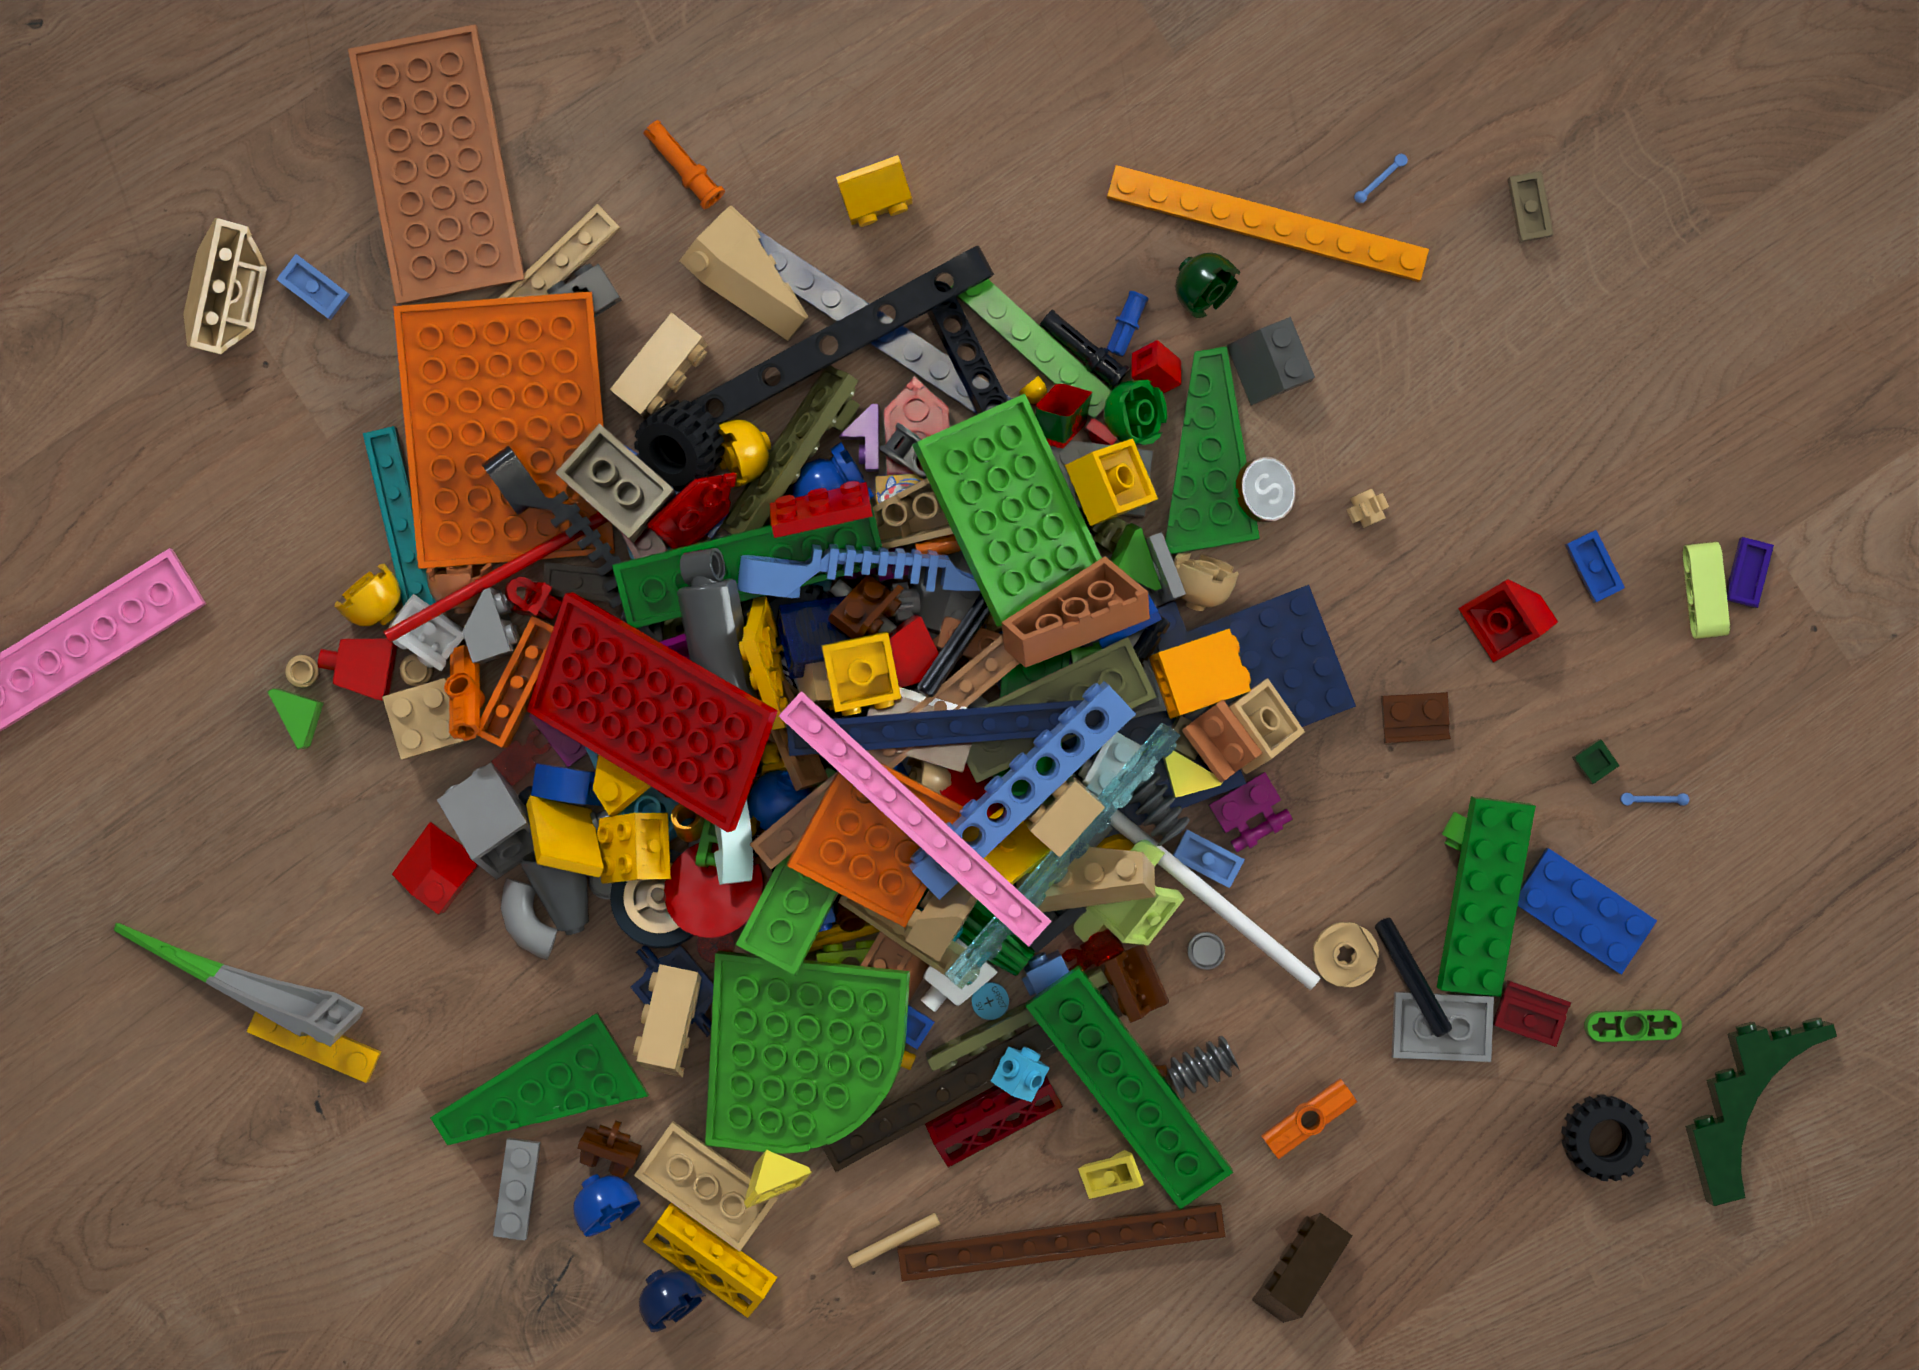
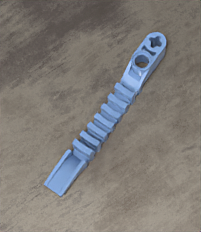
M812 544L811 557L806 561L742 555L737 584L738 590L746 593L798 598L800 597L801 585L819 571L825 572L827 579L835 580L837 564H843L844 576H853L854 562H860L859 569H861V574L870 575L871 563H876L878 575L886 576L888 564H893L892 573H894V578L903 579L904 565H909L908 578H910L911 584H919L921 566H925L923 586L926 587V591L934 592L937 568L940 567L942 568L940 585H943V590L980 591L973 574L958 569L951 562L948 555H938L936 551L928 550V554H922L920 550L912 549L911 553H905L904 549L895 548V552H889L884 547H879L878 551H872L871 547L862 546V550H856L852 545H845V549H840L836 544H829L828 549L822 552L821 545Z

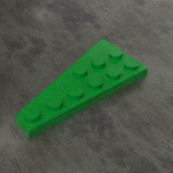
M1227 346L1196 351L1193 355L1165 537L1170 554L1260 539L1257 521L1246 515L1237 499L1240 496L1238 489H1236V479L1240 469L1247 461Z
M597 1012L439 1111L430 1119L445 1143L451 1145L489 1134L517 1129L534 1123L537 1124L604 1106L619 1104L620 1102L647 1097L649 1093Z

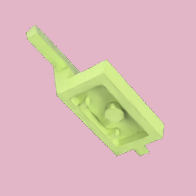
M1148 840L1137 842L1130 850L1143 852L1154 867L1165 854ZM1155 885V897L1087 906V911L1074 923V932L1088 946H1094L1107 928L1122 943L1144 944L1148 946L1185 898L1179 890L1156 887Z

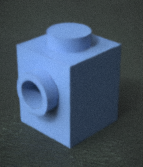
M1059 950L1048 955L1042 952L1033 956L1029 960V964L1024 967L1027 976L1022 978V981L1029 995L1032 996L1043 991L1067 974L1069 970Z

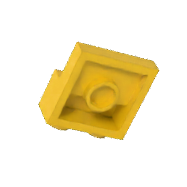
M888 632L821 645L830 696L835 712L841 711L842 716L854 715L862 712L861 707L874 704L875 709H882L893 706L894 700L901 699Z

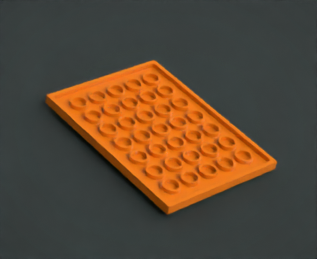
M592 291L393 306L418 569L509 562L572 526L568 520L558 528H555L550 521L555 518L552 511L528 508L520 515H517L482 466V463L508 445L545 497L554 498L564 491L569 500L563 504L573 505L576 503L581 510L579 514L582 518L585 516L588 518L596 514L598 511L555 473L599 423L604 427ZM608 521L596 529L601 535L599 539L603 544L607 542L612 548L610 553L614 554L613 524ZM583 535L542 559L588 556L596 548L591 544L584 550H581L577 542L586 537V535Z

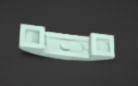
M746 800L735 831L727 833L715 825L719 850L714 852L719 885L752 881L753 848L750 846L752 831Z

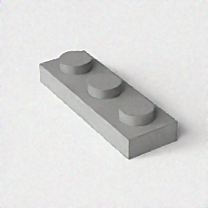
M507 1138L493 1232L495 1237L523 1241L527 1239L541 1142Z

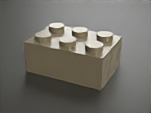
M600 423L555 472L633 543L648 527L647 523L677 495L669 484Z

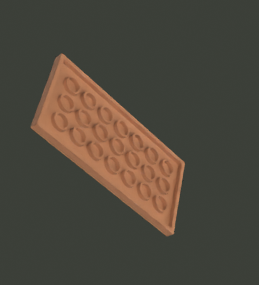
M476 24L349 48V58L396 304L404 305L525 280L481 42Z

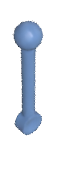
M1402 153L1398 154L1394 158V163L1363 191L1355 193V201L1360 204L1364 203L1367 200V195L1398 167L1401 168L1407 164V156Z
M1626 792L1621 795L1620 801L1623 805L1627 806L1633 802L1678 803L1680 806H1686L1689 803V796L1685 793H1680L1678 796H1633L1631 793Z

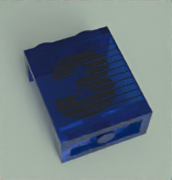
M846 596L779 605L776 624L790 679L802 678L806 664L824 662L821 645L851 639L828 621L831 612Z

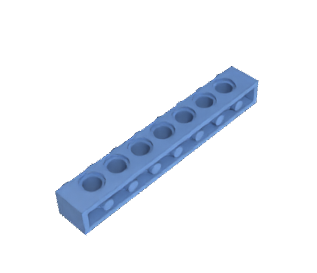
M1105 681L1100 685L1094 683L1082 695L1084 700L1076 708L1070 706L1058 717L1060 723L1051 731L1046 729L1039 734L1033 741L1036 745L1026 755L1024 752L1017 755L1009 764L1011 769L1002 778L999 775L994 777L985 786L984 790L986 793L977 801L975 799L970 800L960 810L962 816L953 824L950 822L946 823L961 838L963 831L967 827L975 826L979 828L978 837L974 841L965 842L983 858L1136 715ZM1092 710H1099L1101 713L1100 722L1095 726H1087L1085 723L1086 715ZM1068 733L1076 734L1077 742L1075 746L1071 749H1062V737ZM1045 756L1051 757L1052 767L1047 772H1038L1036 770L1037 761ZM1018 780H1026L1028 782L1027 791L1019 796L1013 795L1011 792L1012 785ZM994 803L1002 804L1004 810L1000 817L995 819L987 817V809L990 805ZM921 847L912 855L911 860L913 862L909 865L911 871L939 900L958 883L954 877Z

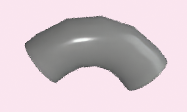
M506 878L500 907L506 930L519 947L539 958L548 960L558 930L542 923L535 915L533 903L536 892L533 886Z

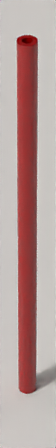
M599 512L588 517L591 522L589 527L592 530L608 522ZM565 531L383 631L389 643L481 593L484 589L490 588L585 534L581 531L570 539Z

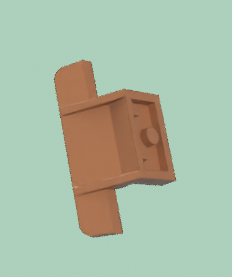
M880 931L860 966L910 971L909 1003L922 981L929 964Z

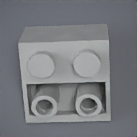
M487 588L482 591L462 631L472 663L486 664L512 655L522 636L519 627L512 625L509 613L513 612L512 604L507 600L505 594L502 595L501 590Z

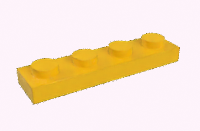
M256 1011L247 1029V1032L365 1083L369 1082L381 1054V1051L344 1035L331 1047L316 1041L309 1035L300 1037Z

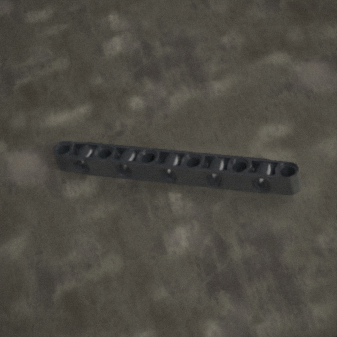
M975 246L690 403L692 406L695 404L700 405L702 411L706 413L707 411L709 412L710 402L717 398L723 403L724 411L719 417L713 416L711 420L714 423L717 422L718 425L728 422L991 278L994 273L980 246ZM942 274H950L954 280L953 287L947 292L939 291L936 286V280ZM891 305L896 311V317L891 323H882L879 318V311L883 306ZM829 336L835 337L838 342V349L832 355H827L822 350V342ZM775 367L780 371L781 380L777 385L770 386L765 380V374L767 370Z

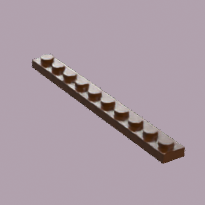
M1214 1203L1182 1209L1178 1208L898 1247L897 1250L901 1279L904 1282L1223 1238L1226 1235L1221 1203Z

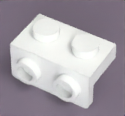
M413 594L392 619L389 628L430 605ZM441 614L394 640L393 643L401 649L408 648L415 653L419 661L429 668L434 666L439 671H442L446 665V659L464 639L463 628Z

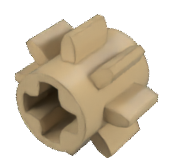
M1369 489L1350 498L1353 507L1348 508L1347 512L1352 523L1360 521L1363 528L1386 518L1383 510L1388 508L1389 505L1383 493L1376 496L1373 489Z

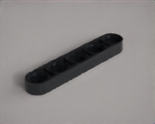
M936 281L939 291L947 292L951 289L947 283ZM954 297L927 312L977 413L985 412L986 405L989 403L1000 405L1007 402L1008 399L957 298ZM949 318L955 319L959 322L961 329L955 333L949 332L944 328L943 322ZM964 346L971 348L974 351L975 358L970 361L961 359L957 352L958 349ZM975 375L985 376L989 381V387L986 389L976 388L972 383V377Z

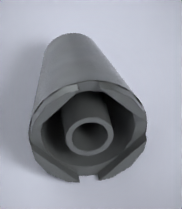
M535 851L525 855L523 861H521L522 869L557 930L565 931L566 935L583 931L585 929L584 925L589 922L587 875L538 865Z

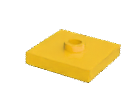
M1004 807L1000 808L989 818L995 819L1000 817ZM1023 821L984 859L1013 885L1048 857L1052 850L1030 832ZM976 827L962 839L967 842L974 841L979 835V828Z

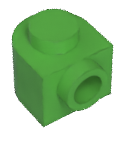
M1453 812L1441 835L1447 837L1446 845L1461 852L1467 818Z

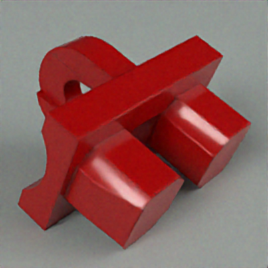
M515 577L505 587V596L514 605L513 611L519 615H532L540 619L544 617L553 619L562 604L561 601L549 594L553 587L545 582H533L525 577ZM519 586L526 590L523 599L516 593V589Z

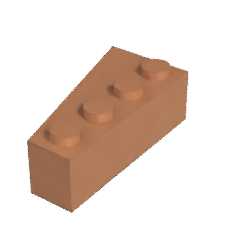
M1105 556L1002 622L1004 648L1026 668L1150 619L1148 591Z

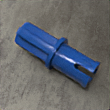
M1129 291V296L1120 317L1116 316L1115 318L1117 324L1107 346L1109 352L1117 356L1125 355L1134 331L1140 327L1138 321L1146 302L1149 300L1148 297L1135 291Z

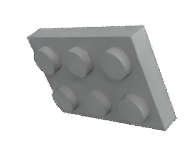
M1394 992L1393 1058L1491 1062L1493 996L1434 993L1452 1025V1030L1449 1033L1436 1037L1412 993Z

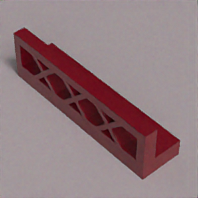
M1046 1075L1042 1086L1038 1089L1032 1102L1011 1096L995 1085L925 1123V1126L934 1146L949 1168L1063 1106ZM1047 1095L1050 1096V1101L1041 1106H1035L1036 1101ZM1020 1113L1018 1118L1012 1121H1005L1009 1115ZM985 1128H992L990 1133L984 1136H977L979 1131ZM956 1143L962 1144L958 1150L950 1154L947 1153V1148Z

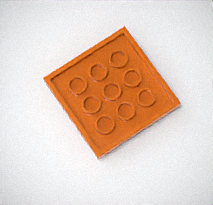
M879 762L945 823L950 822L953 824L962 816L960 814V810L963 808L962 805ZM837 771L787 862V866L904 928L927 889L909 867L913 862L911 860L912 855L920 846Z

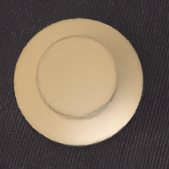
M416 654L408 655L401 662L400 675L405 683L411 686L426 684L431 679L433 668H429L421 663Z
M295 656L286 666V677L296 687L311 686L319 675L318 664L310 656Z

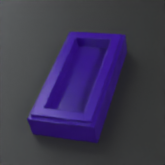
M1745 537L1739 538L1726 589L1727 601L1758 608L1774 545Z

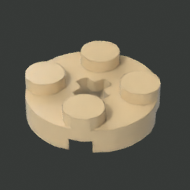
M1338 922L1326 927L1313 944V962L1316 970L1322 978L1336 986H1359L1366 982L1376 969L1379 958L1377 942L1367 929L1353 922ZM1344 946L1346 949L1353 948L1354 953L1351 954L1352 961L1350 963H1347L1345 960L1338 961L1337 956L1340 954V947Z

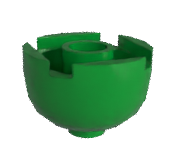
M1127 381L1121 383L1108 395L1104 407V419L1107 429L1117 440L1123 442L1133 438L1136 445H1147L1154 443L1163 433L1158 431L1161 423H1166L1167 405L1162 391L1159 387H1153L1150 384L1151 381Z

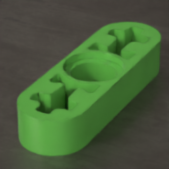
M1667 1009L1595 1011L1587 1016L1584 1022V1029L1590 1038L1599 1042L1671 1040L1681 1032L1682 1021L1675 1012ZM1651 1015V1022H1662L1664 1016H1667L1668 1020L1673 1021V1027H1668L1667 1033H1664V1030L1659 1027H1650L1652 1034H1648L1649 1021L1647 1016ZM1619 1016L1617 1019L1619 1035H1615L1616 1030L1613 1028L1603 1029L1602 1035H1599V1032L1592 1028L1593 1024L1598 1023L1599 1018H1602V1021L1605 1023L1616 1024L1614 1017ZM1631 1016H1637L1642 1023L1641 1030L1634 1035L1628 1034L1624 1028L1625 1021Z

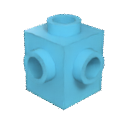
M1024 1046L1020 1051L1008 1047L999 1062L991 1082L1011 1096L1032 1102L1038 1089L1042 1086L1050 1067L1039 1061L1041 1055Z

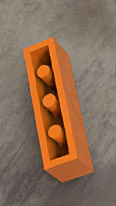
M531 616L480 718V732L476 734L477 736L501 748H509L527 712L554 625L538 617Z

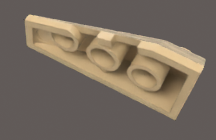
M729 206L695 239L679 261L703 284L789 341L806 321L808 315L790 285L782 280L774 265L777 263L772 255H767L758 240L760 235L756 228L733 206Z

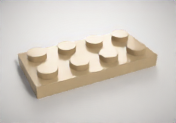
M672 1121L634 1174L636 1178L739 1252L779 1197L775 1196L746 1208L744 1200L751 1176L705 1145L704 1142L674 1121Z

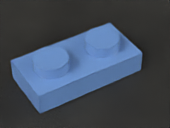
M297 254L294 255L276 279L329 320L334 317L350 296L348 292Z
M1188 829L1185 830L1173 853V856L1184 865L1228 888L1231 887L1245 860Z

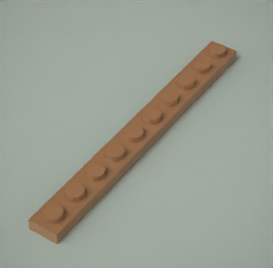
M1003 634L945 681L934 697H926L908 713L920 712L935 698L943 700L937 701L934 704L935 711L947 710V705L944 701L958 705L955 709H959L962 706L968 707L1019 664L1005 650ZM908 747L902 753H897L896 748L866 751L877 761L893 769L908 757L905 754L913 747ZM836 773L750 843V846L770 870L795 850Z

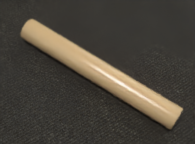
M933 1213L848 1256V1260L852 1268H855L940 1225V1221L936 1213Z

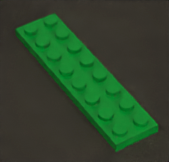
M872 503L873 517L774 538L772 527L768 525L612 564L627 624L634 628H639L681 617L677 591L682 587L688 586L684 582L680 570V559L682 554L686 552L718 548L725 562V576L723 579L731 578L738 584L742 555L806 561L811 557L812 544L821 545L822 552L828 549L829 544H836L840 549H845V545H852L856 550H862V546L871 547L872 551H878L882 544ZM854 562L853 573L861 572V569H859L860 562ZM871 563L870 569L876 568V563ZM837 564L835 578L844 576L843 564ZM819 571L801 586L829 579H827L825 572ZM738 590L740 602L765 596Z
M1079 965L1026 1002V1008L1179 1209H1182L1233 1173L1232 1167Z

